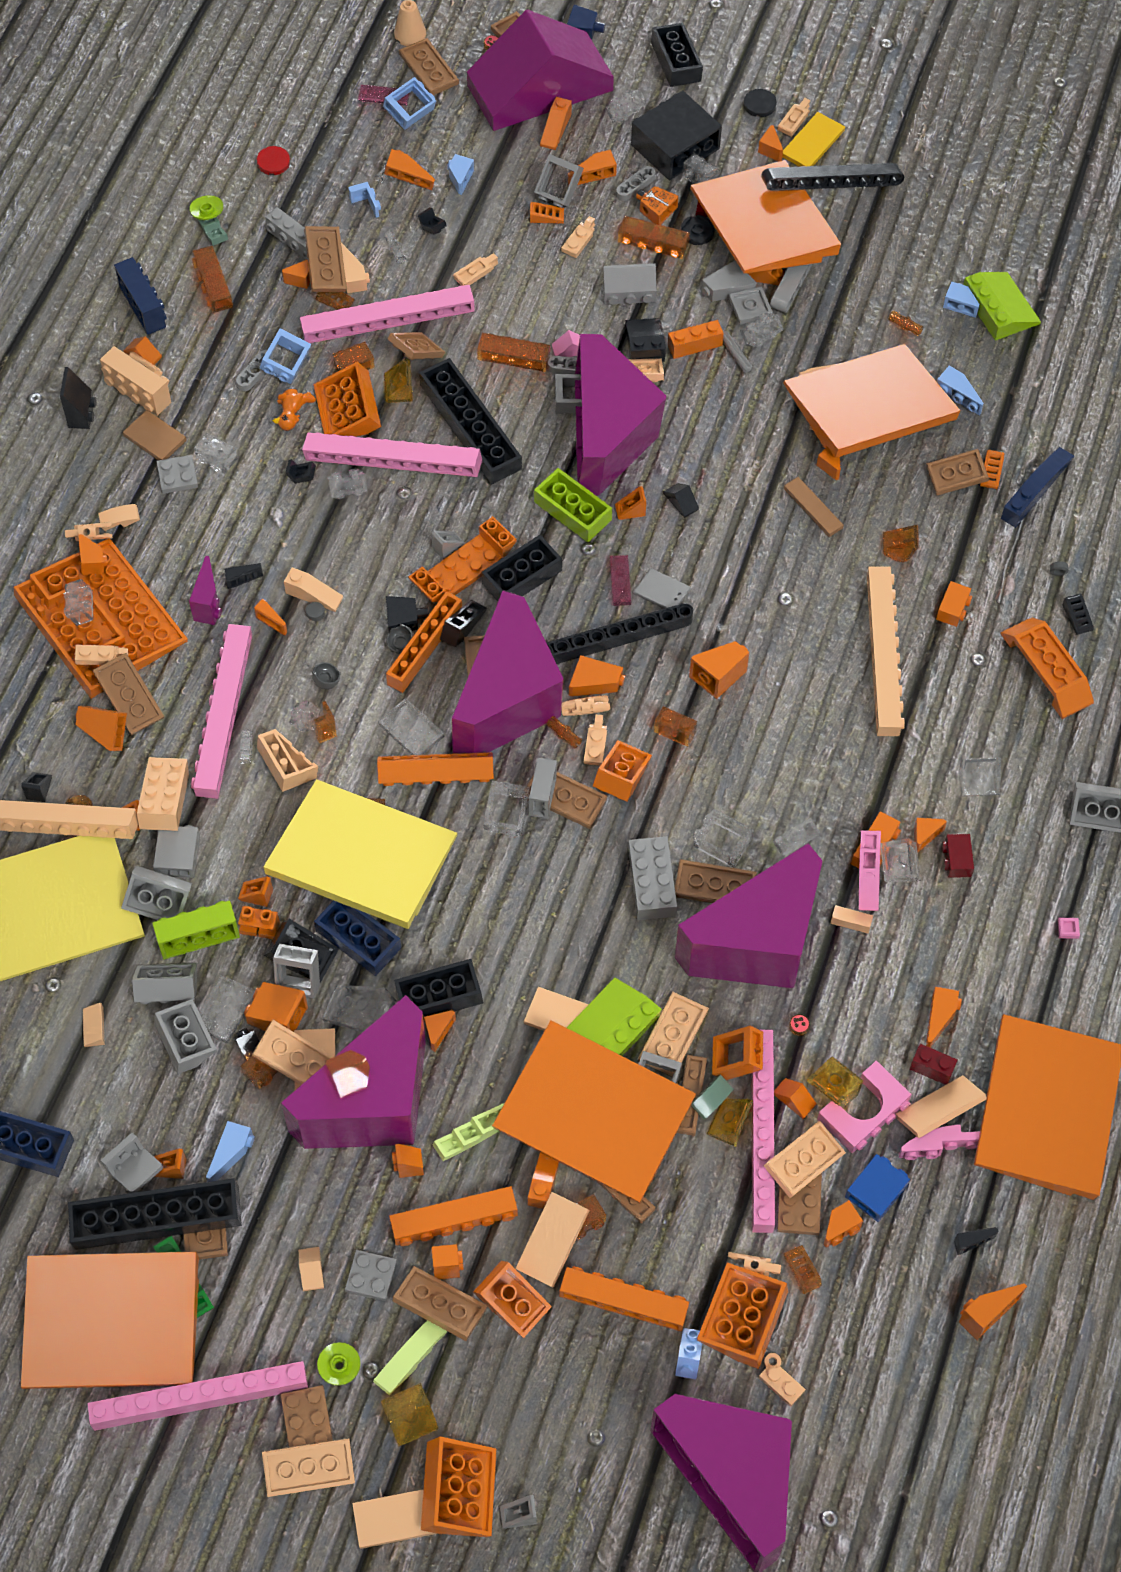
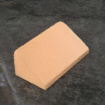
M835 905L830 924L869 934L873 915Z
M97 1003L83 1009L84 1047L105 1045L102 1003Z

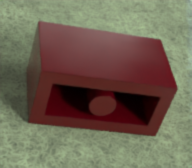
M947 834L945 842H942V853L946 854L944 871H947L948 878L972 877L974 862L970 834Z
M919 1044L909 1070L947 1085L958 1059Z

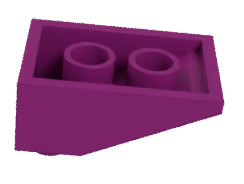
M205 556L189 604L193 621L215 625L216 620L221 617L222 609L219 607L220 599L217 597L210 558Z

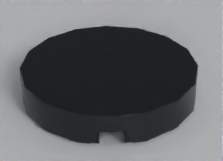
M754 89L749 91L744 98V108L752 116L766 117L771 115L776 109V97L769 90Z
M696 215V217L690 216L681 225V236L689 244L703 245L712 240L714 226L707 217Z

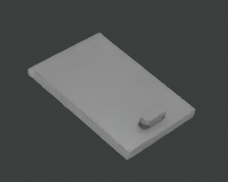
M650 568L633 591V594L663 608L679 605L691 590V587Z

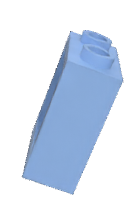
M414 77L385 97L383 107L406 130L434 110L436 100L433 94L424 88L422 82ZM413 91L425 106L409 116L397 101Z
M280 328L262 359L260 369L267 374L279 378L283 382L292 384L309 353L311 344ZM277 344L300 355L292 370L269 359Z

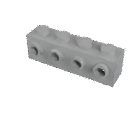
M278 207L265 216L267 231L307 260L305 228Z

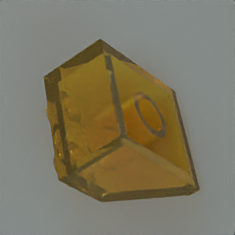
M832 1056L807 1079V1082L838 1106H847L858 1096L864 1080Z
M421 1383L381 1400L383 1411L399 1447L439 1429Z

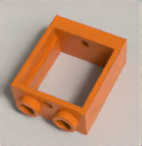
M747 1026L713 1037L712 1075L718 1076L721 1074L725 1080L763 1070V1031ZM744 1041L743 1061L728 1065V1045Z

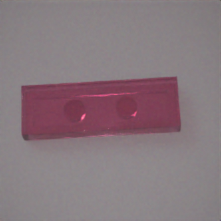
M361 85L358 99L364 102L384 103L385 97L398 88ZM410 92L397 101L399 105H408Z
M628 555L610 556L613 606L631 605Z

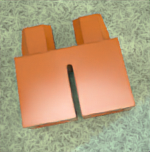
M242 906L238 925H240L239 934L257 937L258 933V937L273 939L280 926L278 913L267 909L262 910Z

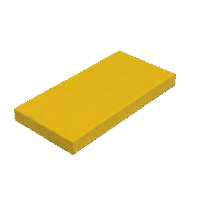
M817 112L786 146L782 157L799 167L814 166L845 131V126Z

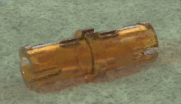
M895 310L890 313L888 318L889 321L899 325L901 329H906L916 336H919L924 328L922 325L912 321L910 317H905Z
M555 716L551 717L553 721L548 720L547 726L555 731L560 739L567 741L574 749L578 747L576 744H581L582 738L572 732L568 725L565 726Z

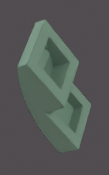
M216 217L209 220L198 219L203 232L213 246L228 240L226 232L222 229Z
M720 1074L715 1077L705 1090L699 1093L691 1106L703 1119H706L734 1089Z

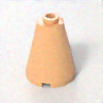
M405 0L401 3L394 29L396 41H400V44L404 46L412 45L426 37V28L416 3L412 0Z

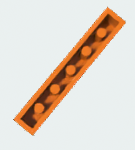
M447 591L387 671L386 679L388 686L401 693L406 690L441 642L440 636L444 622L462 608V599Z
M493 752L382 756L377 759L378 784H383V786H392L394 783L412 785L413 782H421V784L427 785L432 784L434 781H440L442 784H449L452 781L469 783L471 780L489 782L490 779H494Z
M512 1186L389 1215L395 1244L408 1246L413 1241L431 1240L433 1236H449L458 1230L470 1231L475 1226H490L495 1221L500 1220L504 1222L511 1221L518 1216V1209Z
M575 1266L572 1268L566 1267L559 1297L681 1332L689 1307V1301H686L684 1297L677 1295L671 1297L665 1295V1292L660 1290H646L644 1286L639 1284H633V1286L625 1284L623 1280L613 1278L612 1280L604 1278V1275L597 1272H592V1274L586 1273L582 1268Z

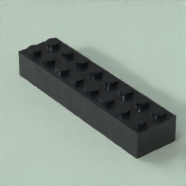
M450 358L419 372L420 386L465 448L473 447L480 449L482 456L480 470L491 485L522 470V456Z
M235 1178L68 1202L70 1244L75 1250L242 1226L239 1185Z

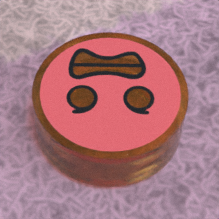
M495 35L487 36L484 39L485 49L488 50L499 37Z
M802 1014L794 1015L789 1023L790 1031L799 1036L806 1034L810 1026L809 1019Z

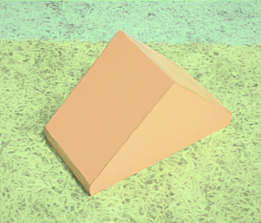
M320 1247L298 1250L303 1291L323 1289Z

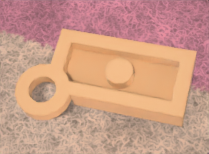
M769 1353L764 1359L766 1369L759 1375V1379L791 1407L806 1389L780 1367L781 1358L779 1355ZM774 1358L777 1364L770 1365L769 1359Z

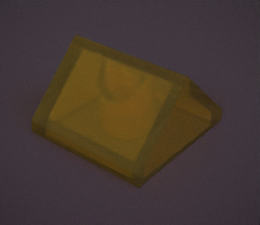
M407 357L384 373L385 402H413L411 362Z
M725 1099L719 1105L707 1134L736 1147L751 1114L753 1101L751 1099Z

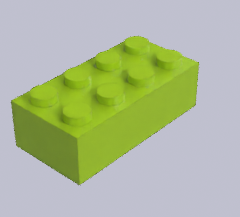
M559 468L534 489V503L586 542H589L612 520L611 506Z
M230 900L219 901L209 907H199L195 911L181 912L174 917L160 918L153 922L163 960L240 938Z

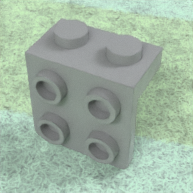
M133 1133L123 1139L121 1143L101 1159L108 1173L130 1193L138 1192L163 1169V1165L144 1149L137 1136Z

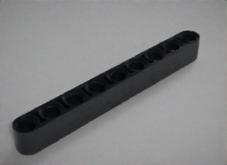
M896 163L767 168L761 174V178L770 191L896 186L901 184L905 178Z
M682 603L547 642V645L556 664L580 658V655H591L691 625L693 620V607L690 604Z

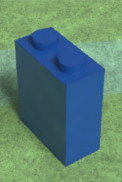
M876 1154L849 1187L845 1198L879 1222L906 1189L910 1178H908V1175L903 1170L892 1166L886 1157H880Z

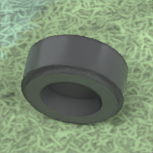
M1066 562L1050 564V573L1052 575L1062 576L1069 571Z
M319 602L308 604L306 607L307 617L312 621L321 620L325 615L324 606Z

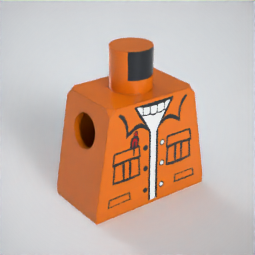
M656 186L648 193L640 189L636 195V198L640 200V212L658 227L678 208L679 196Z

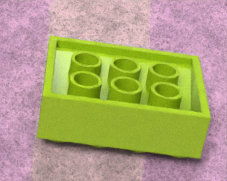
M979 272L965 277L963 285L969 287L980 304L977 314L995 341L1041 324L1040 319L1008 272Z
M614 978L567 1028L623 1056L660 1017L662 1009L646 995Z

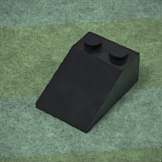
M660 318L625 320L630 359H662V362H665L666 345Z
M65 367L60 399L68 428L90 429V424L94 421L93 408H96V397L93 396L90 387L69 367Z
M289 918L281 923L264 956L273 961L279 944L318 950L321 983L339 949ZM286 966L287 969L310 979L309 969Z

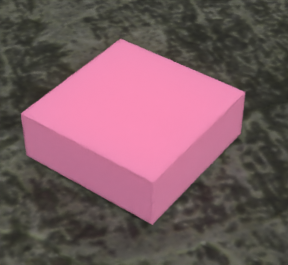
M1058 918L1059 938L1079 939V919Z

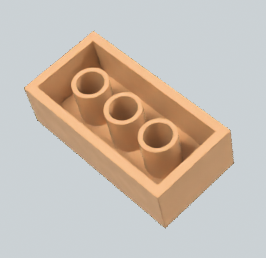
M115 346L100 359L101 370L103 371L106 384L115 387L122 395L130 397L135 404H140L145 410L152 412L156 416L171 404L167 381Z
M149 757L137 810L139 829L178 831L189 778L187 759Z

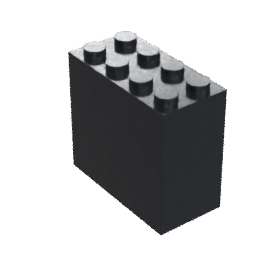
M682 90L632 121L631 146L670 181L720 149L722 125Z

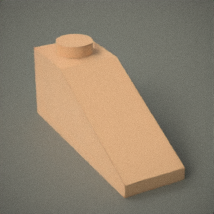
M341 242L347 293L366 291L367 283H370L369 273H365L364 266Z
M293 567L284 580L286 594L310 603L319 602L324 608L336 612L343 599V595L309 573Z

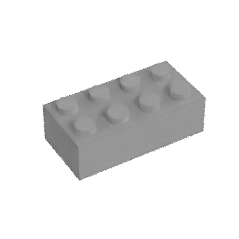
M668 837L629 840L628 854L637 920L676 917L677 901Z

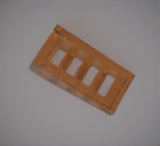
M317 292L315 300L338 310L350 308L355 301L354 298L344 292ZM344 301H347V304L345 306L342 305Z
M803 1245L783 1253L803 1294L822 1286L821 1277ZM800 1255L803 1256L802 1258H800V1259H798V1260H796V1261H792V1259H794V1258H796V1257H798V1256H800ZM806 1263V1265L796 1268L797 1266ZM807 1271H810V1273H807V1274H805V1275H803V1276L800 1275V1274H803V1273H805V1272H807Z

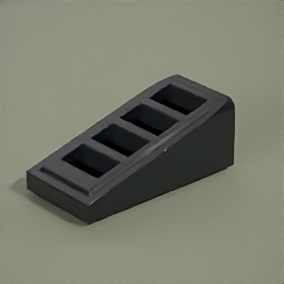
M261 563L225 568L228 589L263 576Z
M1082 594L1064 598L1062 606L1076 635L1093 631L1094 626ZM1086 622V625L1078 626V624Z
M998 1227L958 1233L954 1239L957 1255H961L994 1239L999 1232Z

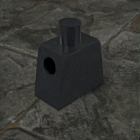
M386 596L389 632L391 628L398 627L400 624L409 627L411 631H415L418 629L417 619H426L428 617V607L416 608L415 598Z

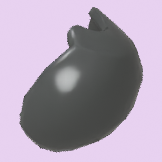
M400 624L398 627L391 628L387 636V645L392 652L401 654L414 634L409 627Z
M322 662L314 667L312 679L319 688L329 690L338 684L341 673L333 664Z

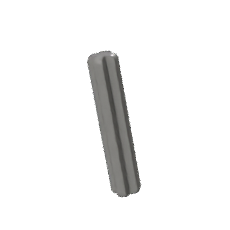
M724 331V345L744 373L751 371V363L730 333Z

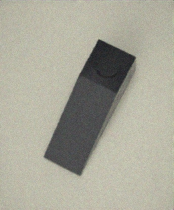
M470 600L444 622L440 640L450 646L457 647L464 641V637L469 635L486 612L487 607Z

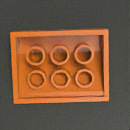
M358 361L313 384L324 434L357 437L367 435L381 427L369 371Z
M727 1262L697 1341L740 1363L759 1369L788 1294L787 1283Z
M440 1436L427 1442L421 1519L422 1531L448 1535L492 1536L496 1448Z

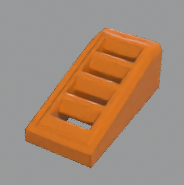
M530 202V223L564 224V208Z
M987 450L984 466L986 471H988V477L996 479V481L989 480L980 483V486L998 489L1005 453Z
M261 599L254 607L256 618L279 633L286 635L287 627L284 620L264 599Z

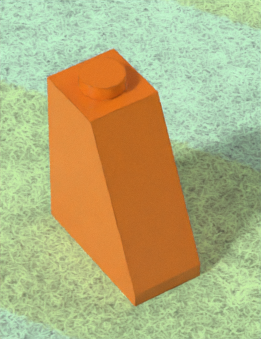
M580 655L569 685V696L618 692L619 686H623L626 675H623V667Z
M78 706L76 725L109 751H122L127 713L91 706Z

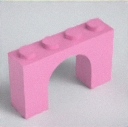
M877 1061L862 1073L860 1079L879 1100L881 1110L875 1117L867 1120L856 1119L849 1115L834 1099L818 1114L817 1120L821 1121L826 1129L851 1153L856 1150H862L871 1136L875 1138L881 1132V1127L885 1123L889 1125L896 1118L895 1114L899 1110L904 1111L910 1105L909 1100L912 1094Z

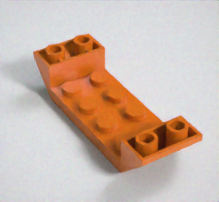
M492 516L479 526V535L430 570L427 571L422 566L408 576V578L431 602H439L446 591L456 596L482 577V571L507 556L517 539Z
M1031 617L1000 633L1010 648L1017 645L1054 696L1052 706L1061 719L1094 704L1087 677L1045 621Z

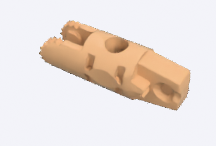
M111 522L74 525L73 530H65V537H75V540L79 541L78 534H82L90 540L113 538L112 534L104 533L100 535L99 528L111 527Z
M608 696L585 697L562 702V715L578 716L609 711Z
M728 1252L729 1258L744 1260L742 1268L768 1277L769 1273L780 1274L781 1265L771 1263L770 1258ZM751 1263H757L758 1268L753 1269Z

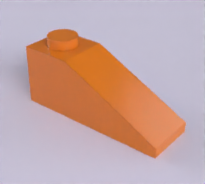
M560 97L555 98L542 135L541 147L556 150L572 115L571 100Z
M391 149L385 168V175L429 190L433 189L435 179L408 154L400 150Z
M611 150L595 153L578 165L584 169L577 185L616 176L617 164ZM573 171L568 173V187L574 174Z
M935 987L932 995L926 1039L927 1047H932L953 1019L956 1010H960L962 999L958 998L959 991Z
M541 1152L528 1194V1206L544 1209L551 1192H553L560 1162Z

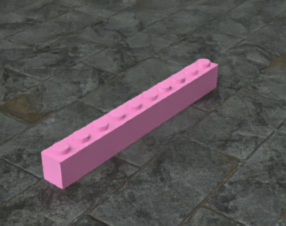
M470 285L306 315L300 317L304 341L314 343L475 312L474 299Z
M307 433L302 449L306 461L478 477L482 463L480 449L473 447L465 448L440 444H424L421 442L372 439L369 437L339 436L336 434Z
M228 624V629L223 634V642L225 643L224 647L220 648L221 661L216 666V674L218 675L217 679L213 680L214 694L210 695L209 706L211 708L206 713L207 726L202 731V739L204 740L203 744L199 745V761L195 763L196 777H193L191 782V788L194 789L195 796L219 798L252 641L251 626Z
M761 1030L763 1031V1070L751 1073L752 1232L773 1233L775 1227V1179L763 1166L774 1157L773 1030Z
M301 1361L88 1403L89 1421L93 1430L96 1431L307 1389L306 1369L304 1362Z

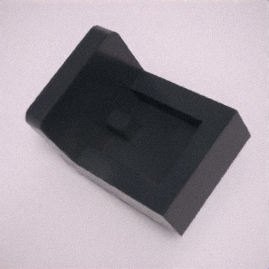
M431 207L418 214L422 229L431 234L440 233L447 226L445 220L435 216Z
M290 459L286 467V475L295 484L311 481L314 478L316 465L312 461L296 464Z
M244 1028L236 1033L237 1036L233 1039L237 1043L244 1059L248 1061L254 1058L252 1054L260 1041L253 1029L248 1030Z

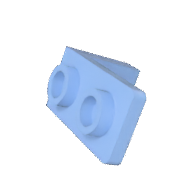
M368 182L348 187L351 203L368 199L375 217H379L381 206L379 200H375L374 189L370 188Z
M683 1328L675 1376L697 1379L702 1343L697 1341L700 1331Z

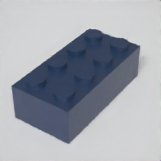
M133 257L114 264L119 288L146 334L149 335L166 328L165 320H167V317L163 310L165 308L161 299L157 298L155 288L150 287L148 276L146 274L143 275L141 264L139 262L136 263Z
M334 900L314 921L317 933L374 976H377L401 949L400 938L370 915Z
M0 1111V1160L59 1178L74 1142L71 1132Z

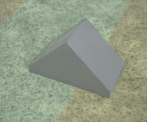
M433 530L431 533L432 548L442 559H445L466 544L455 531Z
M529 1495L500 1506L503 1529L537 1524L534 1495Z

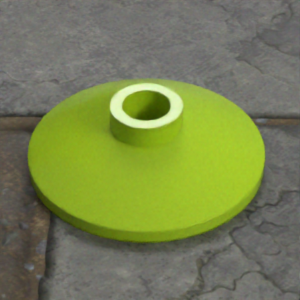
M201 196L191 203L190 213L199 220L213 219L223 211V202L216 196Z
M338 1342L328 1345L322 1350L318 1358L317 1367L319 1374L324 1381L331 1385L340 1386L348 1384L357 1376L360 1370L358 1352L346 1343ZM342 1363L343 1368L337 1369L336 1364Z

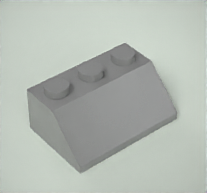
M655 263L604 266V304L656 302Z
M1075 782L1071 802L1070 825L1121 833V789Z
M135 866L121 909L156 920L174 917L184 911L192 883Z
M197 963L137 965L132 979L134 1002L149 1004L155 1001L170 1003L171 1001L179 1000L180 1002H186L191 999L195 1000L197 993Z
M193 999L155 1013L154 1025L177 1074L198 1067L216 1052L217 1049Z

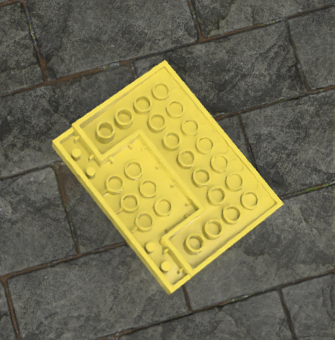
M316 779L265 863L264 871L267 875L409 929L414 917L418 915L457 837V833Z
M77 836L0 860V981L145 936L139 915L121 909L129 882L115 838Z

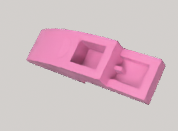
M861 831L859 866V910L879 911L881 831Z
M961 1125L937 1128L920 1138L915 1137L901 1147L899 1158H905L906 1160H915L918 1157L935 1159L941 1155L943 1148L946 1150H955L958 1147L975 1149L978 1145L980 1131L961 1132Z

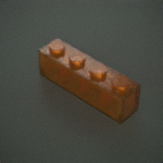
M624 216L618 231V242L683 259L689 245L690 233Z
M213 245L193 250L194 258H191L193 267L198 269L196 275L198 281H202V284H200L202 292L207 294L205 297L207 306H211L213 313L233 308L231 294Z
M482 333L477 348L478 360L546 372L550 358V345L498 336L491 333Z

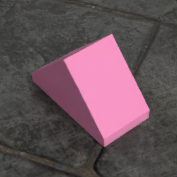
M570 330L564 333L552 343L554 356H577L580 335Z

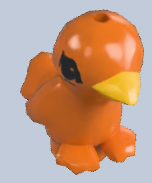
M296 389L286 390L277 397L279 399L277 402L282 405L283 412L272 421L285 431L292 430L300 420V415H295V413L300 410L302 405L314 403L316 398L310 392L303 394L298 393Z

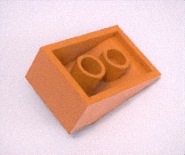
M617 740L598 768L593 787L607 792L618 799L628 801L637 787L652 755Z
M501 1261L473 1291L484 1304L488 1305L487 1307L522 1338L531 1331L552 1307L509 1262Z
M1023 1283L980 1295L975 1300L971 1298L960 1312L962 1316L959 1323L978 1340L1021 1299L1027 1285Z

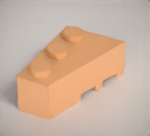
M276 729L258 735L257 749L282 792L317 779L318 765L311 763L304 753L296 750L292 743Z

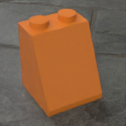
M734 641L693 655L691 657L689 677L718 699L747 672L749 651L744 645Z
M263 982L261 987H257L255 990L254 1000L251 1005L248 1004L244 1015L247 1024L266 1031L271 1021L275 1020L294 1032V1030H297L308 1008L305 991Z

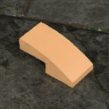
M136 504L118 506L98 513L100 523L111 522V527H102L104 531L120 524L126 527L140 520Z

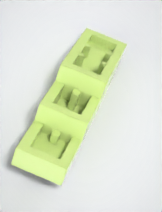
M504 1103L472 1117L470 1122L453 1129L451 1134L435 1140L433 1147L442 1161L462 1153L499 1132L492 1125Z
M427 1320L393 1356L373 1382L390 1395L417 1369L418 1364L432 1351L433 1346L447 1331Z

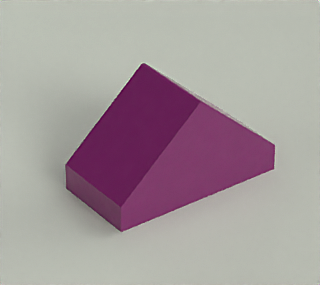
M525 10L467 71V86L493 131L549 113L556 97L571 100L572 104L613 91L614 76L586 31L531 10Z
M580 334L575 374H581V380H575V399L582 400V406L575 407L577 482L594 495L599 496L659 437L666 395L602 334Z
M506 591L501 593L452 716L454 754L491 752L561 716L563 676L525 598Z
M808 843L680 923L677 931L675 959L686 974L692 977L794 988L822 867V859Z
M406 995L281 1102L288 1132L304 1149L395 1146V1144L413 1145L415 1143L426 1040L423 1012Z
M674 1394L653 1410L650 1432L754 1572H762L778 1560L786 1540L792 1421L788 1418Z

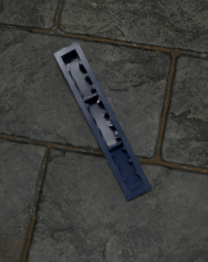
M1061 447L1054 451L1031 474L1004 506L1001 519L1016 528L1075 456Z

